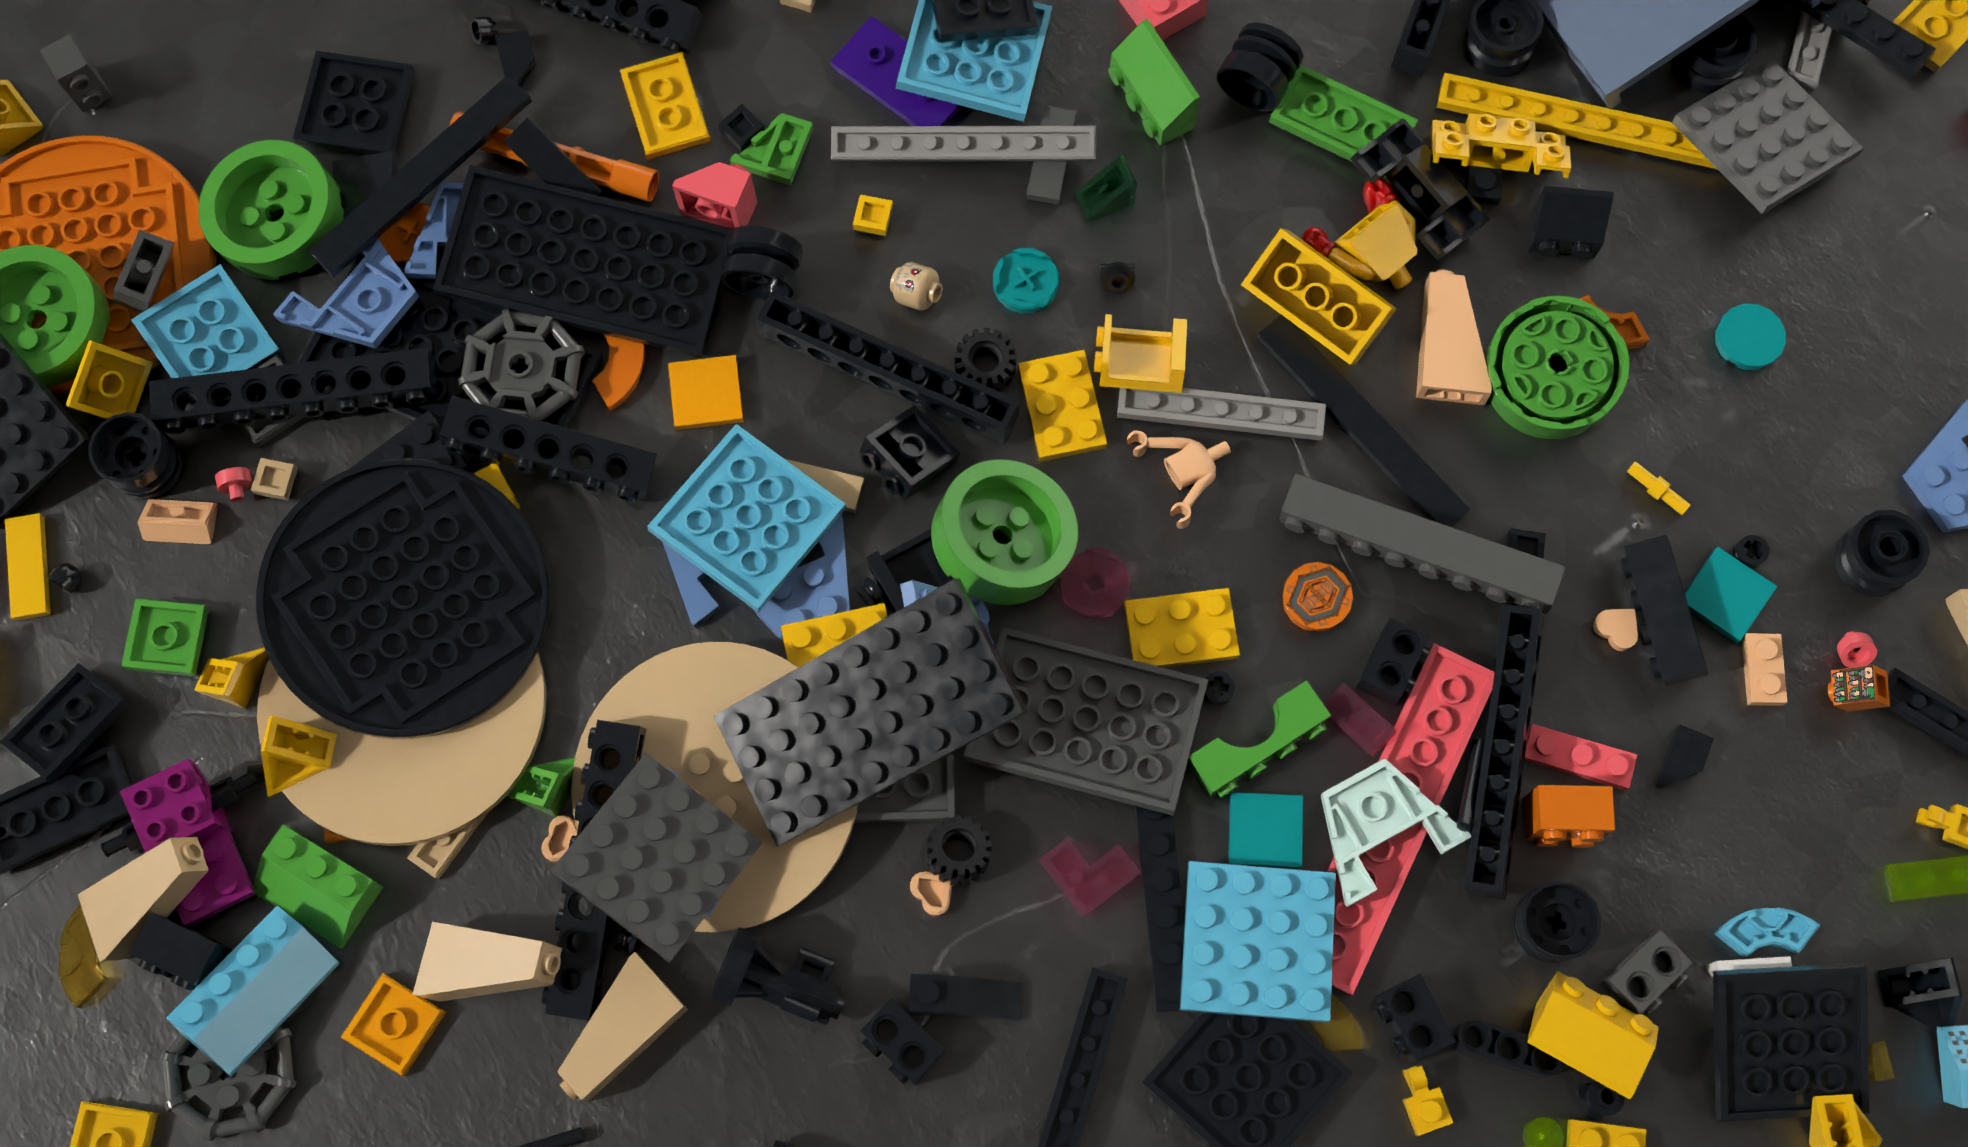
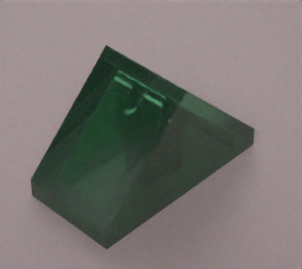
M1119 155L1074 194L1087 221H1093L1134 205L1137 182L1124 155Z

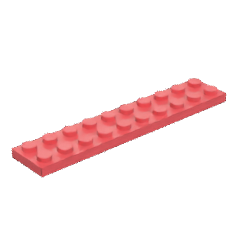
M1434 643L1378 762L1385 758L1420 789V792L1432 803L1440 805L1492 691L1495 672ZM1421 822L1358 856L1378 890L1349 907L1344 903L1334 856L1326 871L1336 873L1331 987L1350 997L1354 994L1426 836L1427 831Z

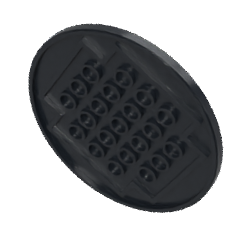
M417 458L379 460L356 466L324 481L302 498L286 515L272 536L259 570L256 588L257 621L262 643L277 674L290 691L319 716L342 728L372 737L387 739L428 737L454 730L484 715L499 704L526 674L536 657L547 626L549 613L547 568L537 538L525 517L502 492L487 481L456 466L433 460Z

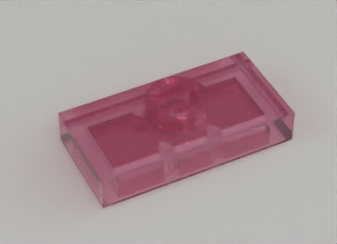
M1345 683L1323 703L1331 714L1329 719L1371 757L1397 733L1396 729Z

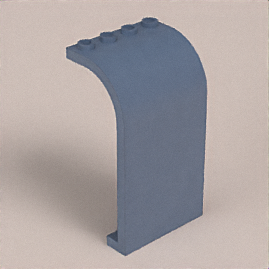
M1759 0L1535 1L1542 10L1546 26L1611 110L1621 103V92ZM1808 0L1812 8L1824 1Z

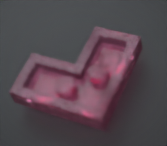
M1068 837L1039 859V863L1083 919L1141 874L1140 870L1119 844L1091 866Z

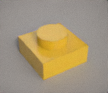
M860 194L853 221V230L886 236L893 209V201Z

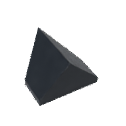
M1954 958L1879 970L1887 1007H1892L1936 1030V1026L1954 1025L1963 996Z

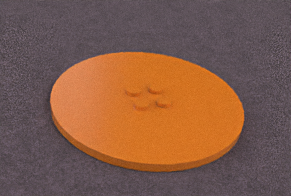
M72 136L30 147L0 164V252L16 246L40 245L59 250L75 260L98 282L108 301L110 325L106 327L102 343L105 346L153 362L151 369L161 362L131 320L141 314V312L113 302L115 285L139 229L174 242L172 258L151 307L215 268L217 260L216 250L207 241L200 226L198 214L200 196L177 168L163 157L145 147L112 137ZM34 314L35 318L32 320L31 328L38 329L42 327L47 319L46 314ZM75 378L60 385L47 388L55 393H70Z

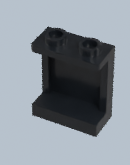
M931 529L883 555L876 551L866 557L867 567L877 585L887 597V602L893 613L904 608L900 584L915 580L939 588L954 579L951 575L948 577L937 561L932 546Z

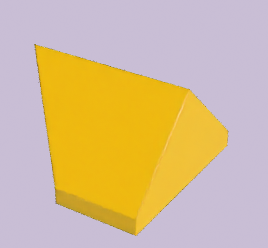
M265 648L255 649L223 659L208 658L194 691L246 709L269 658Z
M270 715L261 748L268 798L319 772L330 769L337 734Z
M1853 1094L1813 1097L1809 1145L1811 1147L1880 1146L1883 1140L1854 1102Z

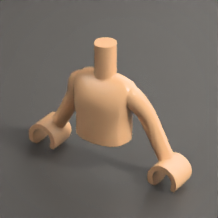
M1132 431L1128 435L1127 445H1131L1133 442L1141 443V445L1133 450V455L1136 457L1144 455L1147 448L1182 449L1164 458V464L1169 476L1179 490L1194 484L1183 502L1175 503L1170 511L1171 517L1178 513L1185 515L1184 518L1177 522V528H1186L1190 523L1192 505L1201 493L1216 479L1214 461L1231 453L1228 443L1223 441L1206 449L1200 442L1190 438L1147 437L1142 431Z

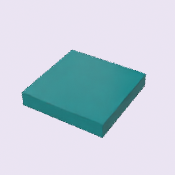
M1717 546L1690 583L1685 594L1693 615L1737 644L1742 640L1777 586Z
M1231 792L1229 799L1228 864L1301 869L1303 796Z

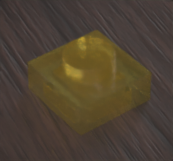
M1885 1041L1869 1043V1083L1895 1078Z

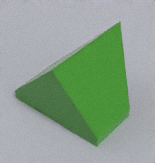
M575 757L533 766L528 765L523 776L507 796L553 817L559 816L572 789Z

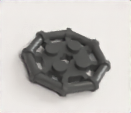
M504 309L502 314L472 336L467 335L465 338L466 349L461 377L457 380L458 388L464 390L473 402L543 421L565 403L575 400L578 396L576 389L580 363L585 352L583 346L578 345L558 321L552 319L553 317H541ZM515 326L537 327L535 333L516 331ZM506 329L507 333L503 336L504 339L498 344L496 342L491 345L486 343ZM549 334H552L562 347L553 351L545 343L544 339ZM479 353L486 355L483 371H476ZM520 359H524L526 365L529 366L523 373H517L516 370L512 369V365H518ZM567 361L564 381L562 382L555 378L557 362ZM489 382L496 394L491 401L479 388V385ZM550 387L557 392L536 407L534 399L543 397ZM506 400L523 401L527 410L503 408Z
M279 1026L236 1071V1077H227L225 1080L222 1077L223 1070L201 1050L198 1049L193 1057L183 1055L191 1042L180 1033L168 1050L162 1052L160 1057L164 1064L167 1099L164 1107L166 1111L176 1114L200 1132L203 1140L213 1141L216 1137L253 1130L256 1132L262 1131L266 1128L265 1123L291 1088L295 1089L297 1081H294L290 1045V1038L293 1035L290 1029H284ZM273 1050L276 1051L278 1075H270V1070L267 1068L266 1059H268V1052ZM180 1065L189 1066L190 1068L187 1077L191 1083V1089L184 1092L181 1089ZM267 1083L274 1085V1088L261 1105L257 1107L254 1100ZM198 1097L212 1107L208 1118L194 1109L189 1103ZM243 1107L246 1117L223 1121L224 1110Z

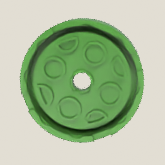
M262 140L238 148L226 156L213 169L203 186L199 199L198 214L205 238L233 267L254 278L277 280L280 279L279 276L293 272L300 274L317 263L310 256L308 250L343 220L344 209L341 207L339 193L341 191L338 184L308 150L288 141ZM283 209L284 214L282 218L271 222L270 212Z
M23 245L1 251L0 334L4 336L46 387L60 385L75 378L88 341L91 340L104 345L102 341L106 327L110 325L109 305L101 286L75 260L59 250L40 245ZM34 314H46L47 319L42 327L38 329L31 328L32 320L35 318Z
M1568 296L1537 298L1511 312L1500 324L1484 356L1492 386V392L1488 399L1493 408L1515 429L1527 435L1543 439L1574 437L1597 425L1621 397L1629 375V355L1623 336L1620 337L1616 328L1610 322V318L1596 306L1581 299ZM1553 356L1562 357L1566 361L1567 369L1563 372L1555 373L1551 369L1548 360Z
M1004 459L989 460L967 468L951 483L934 514L931 540L937 561L948 577L951 575L954 579L960 578L969 595L989 603L1015 605L1041 596L1059 578L1076 550L1078 524L1073 506L1067 495L1048 475L1022 462ZM1000 529V532H1003L1010 539L1009 543H998L993 538V532Z

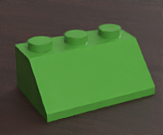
M1146 19L1111 53V63L1108 71L1113 83L1116 86L1120 85L1126 93L1125 98L1133 112L1138 111L1142 117L1146 133L1151 138L1155 137L1159 145L1162 146L1194 129L1200 96L1149 20Z
M284 824L261 855L253 884L258 897L274 907L278 905L293 919L341 949L384 887Z

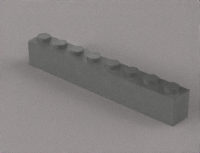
M1298 474L1294 475L1279 522L1285 523L1284 526L1291 531L1297 533L1308 531L1318 535L1321 541L1335 545L1339 542L1351 546V550L1363 556L1374 554L1385 558L1384 561L1394 567L1404 568L1408 566L1417 569L1418 573L1426 578L1438 579L1440 577L1451 581L1452 585L1460 590L1472 591L1474 589L1486 593L1488 599L1498 603L1509 601L1521 607L1540 608L1542 613L1546 615L1553 606L1566 568L1557 563Z

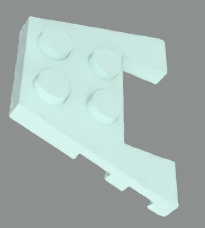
M1385 758L1320 795L1343 899L1347 907L1378 890L1358 857L1361 854L1419 822L1423 824L1441 855L1471 838L1468 831L1459 830L1457 824L1447 816L1448 813L1439 805L1432 803L1420 792V789Z

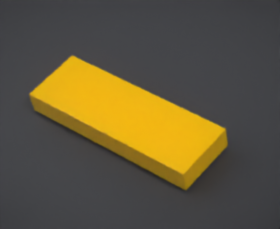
M38 513L5 519L11 618L15 621L49 616L51 615L49 578L47 577L45 518Z

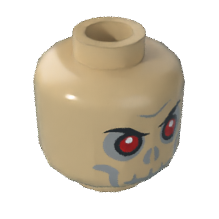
M908 262L902 267H898L890 281V290L895 301L919 311L926 310L933 303H937L942 295L943 287L939 283L937 271L918 263Z

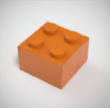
M1538 785L1522 798L1524 841H1535V846L1555 847L1558 846V842H1572V847L1574 848L1594 847V842L1603 841L1605 836L1615 831L1613 786Z

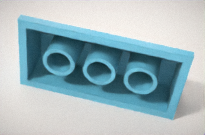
M277 905L166 1018L184 1037L229 1076H232L340 963L302 925Z

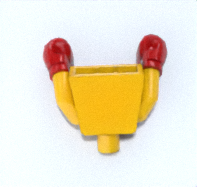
M1381 178L1371 184L1367 180L1363 187V200L1370 213L1334 243L1318 227L1307 229L1302 235V240L1350 275L1363 281H1384L1388 278L1395 289H1400L1412 280L1404 264L1417 254L1415 219L1400 204V199L1395 195L1388 181Z

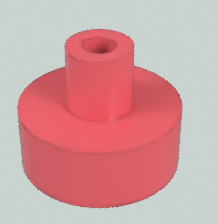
M245 467L227 468L215 475L217 490L221 493L230 494L232 502L243 501L245 499L244 491L250 489L253 484L251 471Z
M1851 631L1846 633L1839 641L1837 653L1841 662L1846 667L1852 668L1867 666L1873 662L1877 656V648L1873 639L1868 634Z

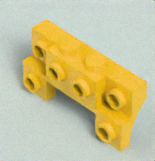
M1468 113L1466 123L1432 120L1429 132V148H1432L1433 163H1438L1439 158L1443 157L1462 160V166L1469 165L1529 172L1533 162L1535 175H1539L1541 169L1562 171L1563 178L1569 177L1571 171L1570 146H1566L1565 135L1552 132H1536L1535 121L1473 113Z

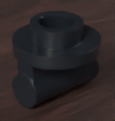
M1113 262L1111 264H1100V277L1103 287L1107 291L1116 294L1128 291L1135 282L1134 263Z

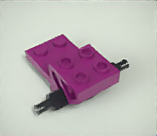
M190 759L181 761L120 791L133 823L124 827L121 835L101 843V849L106 857H110L125 848L133 851L141 846L146 853L169 838L197 837L209 871L176 907L183 925L191 927L256 895L231 835L234 831L223 806L239 799V793L259 785L258 776L252 770L235 780L230 776L210 786L194 761Z

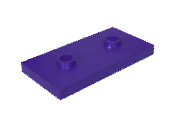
M871 16L830 61L831 67L911 126H945L962 106L896 89L907 41Z

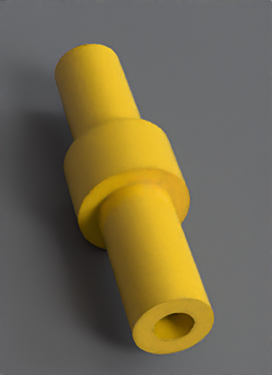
M1636 461L1627 470V473L1648 488L1646 491L1656 500L1662 499L1679 514L1683 515L1690 507V503L1669 488L1671 485L1661 476L1655 477Z

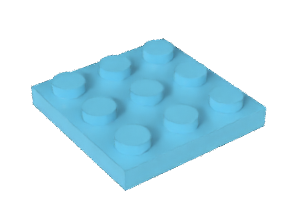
M220 264L131 319L171 378L253 369L280 352L272 337ZM197 400L191 401L189 404L193 407L196 405Z

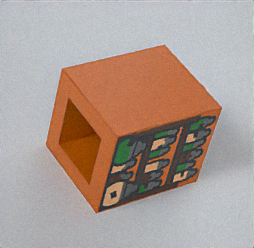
M1875 665L1831 670V682L1828 683L1829 698L1834 706L1847 712L1890 707L1887 671Z

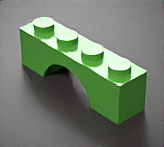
M1307 680L1276 700L1273 706L1275 715L1274 732L1265 742L1257 746L1242 748L1232 746L1220 738H1216L1189 756L1187 767L1209 799L1216 794L1220 798L1227 796L1239 787L1236 783L1239 779L1246 775L1250 779L1256 777L1268 768L1266 762L1276 755L1281 760L1298 748L1295 744L1304 737L1311 741L1327 730L1324 724L1327 723L1331 714Z

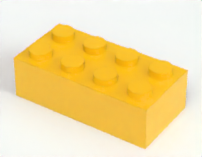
M1282 228L1277 232L1241 283L1244 288L1350 365L1358 363L1397 310L1395 306L1291 231Z

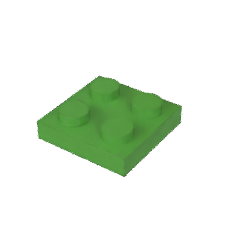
M135 598L121 667L133 671L196 677L209 608L198 604Z

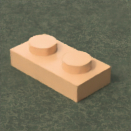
M1746 633L1742 638L1747 705H1785L1787 703L1781 634Z

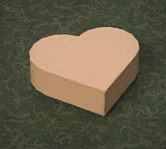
M1611 609L1600 612L1593 621L1594 632L1601 638L1608 639L1613 649L1617 651L1629 650L1638 640L1635 609Z
M565 815L557 816L549 824L550 835L542 843V854L553 863H557L568 850L571 837L573 835L577 836L575 821Z
M919 872L913 876L910 882V890L916 899L922 901V906L927 914L934 917L941 916L949 909L952 892L951 880L946 879L943 883L939 880L938 874L933 875L931 872Z

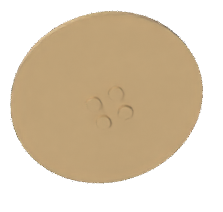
M732 642L694 643L673 648L638 665L621 678L600 701L584 729L573 767L575 768L572 773L571 795L575 819L576 804L579 799L583 800L585 785L581 784L582 770L585 763H590L592 749H588V736L591 727L596 728L597 720H604L646 728L642 757L646 753L667 770L671 769L681 781L762 842L758 850L723 893L710 917L703 919L696 928V932L735 931L739 927L745 929L757 926L781 916L804 901L822 884L835 867L850 838L857 813L858 804L788 843L776 846L714 716L799 667L776 654L746 644ZM617 750L609 751L604 758L606 768L611 770L619 765V752ZM604 786L598 793V801L602 806L614 793L610 786ZM575 821L578 830L579 821Z
M537 652L535 659L516 687L499 704L479 718L454 730L433 736L414 739H387L355 733L319 716L290 691L269 660L261 681L257 705V725L261 748L270 715L336 733L337 739L330 769L319 772L282 790L289 801L321 827L354 841L385 846L413 845L433 841L466 828L482 818L511 792L523 776L534 756L544 725L546 711L544 671L539 653Z

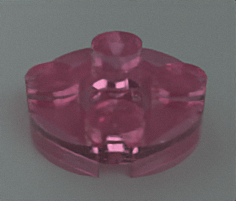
M1089 548L1076 556L1073 555L1069 564L1061 573L1060 588L1064 603L1075 613L1092 619L1109 618L1114 615L1127 600L1131 584L1129 572H1127V568L1123 565L1121 558L1104 548ZM1095 575L1101 577L1100 582L1105 586L1103 589L1098 588L1096 591L1090 590V585L1086 584L1085 581L1086 579L1092 580Z

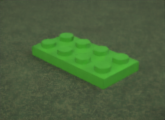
M1301 65L1296 70L1294 79L1289 82L1288 89L1279 106L1271 114L1269 123L1351 161L1350 159L1357 151L1371 143L1399 120L1404 118L1414 130L1418 119Z

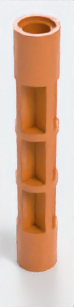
M456 112L451 119L450 125L464 113ZM503 127L477 150V152L487 155L493 153L517 160L528 166L504 143V140L514 131ZM555 143L595 184L608 187L613 192L646 202H651L655 197L660 178L658 170L622 159L616 161L585 152L583 148L578 146L572 148Z

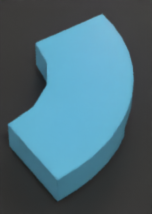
M1761 908L1733 917L1714 934L1743 958L1748 957L1757 948L1767 945L1782 947L1793 954H1798L1820 927V924L1804 914L1793 910Z

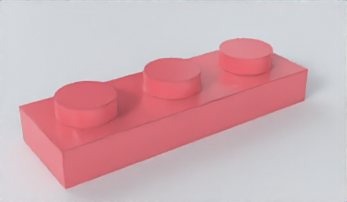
M1535 724L1530 725L1525 757L1526 762L1607 786H1613L1620 790L1626 791L1630 788L1637 754Z

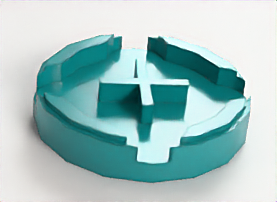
M1018 248L998 261L993 271V290L998 301L1007 309L1017 313L1033 314L1045 309L1054 301L1059 290V271L1045 252L1034 248Z
M1742 304L1731 308L1721 318L1715 330V344L1720 355L1727 362L1730 360L1736 364L1735 367L1742 370L1757 371L1770 366L1782 354L1786 344V333L1780 318L1770 309L1758 304Z

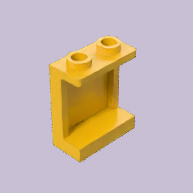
M1105 314L1104 327L1097 326L1096 347H1102V352H1095L1094 372H1100L1099 386L1182 393L1186 361L1187 319L1174 318L1172 332L1114 328L1112 327V315Z

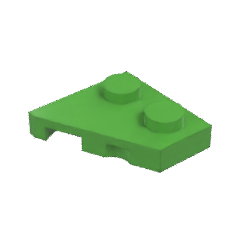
M781 113L770 123L766 130L760 131L751 139V145L739 155L735 153L730 159V164L741 165L752 174L791 185L814 129L813 122Z

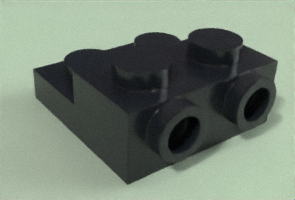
M915 405L867 435L859 451L863 465L871 471L876 469L884 478L883 482L887 491L892 495L899 494L904 500L927 486L934 475L957 461L960 452Z

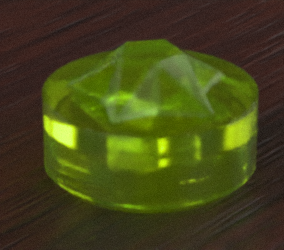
M1538 1117L1530 1120L1524 1127L1523 1141L1526 1147H1561L1563 1132L1559 1124L1553 1119Z

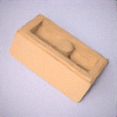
M148 499L138 520L141 536L145 541L211 544L218 505L212 502Z

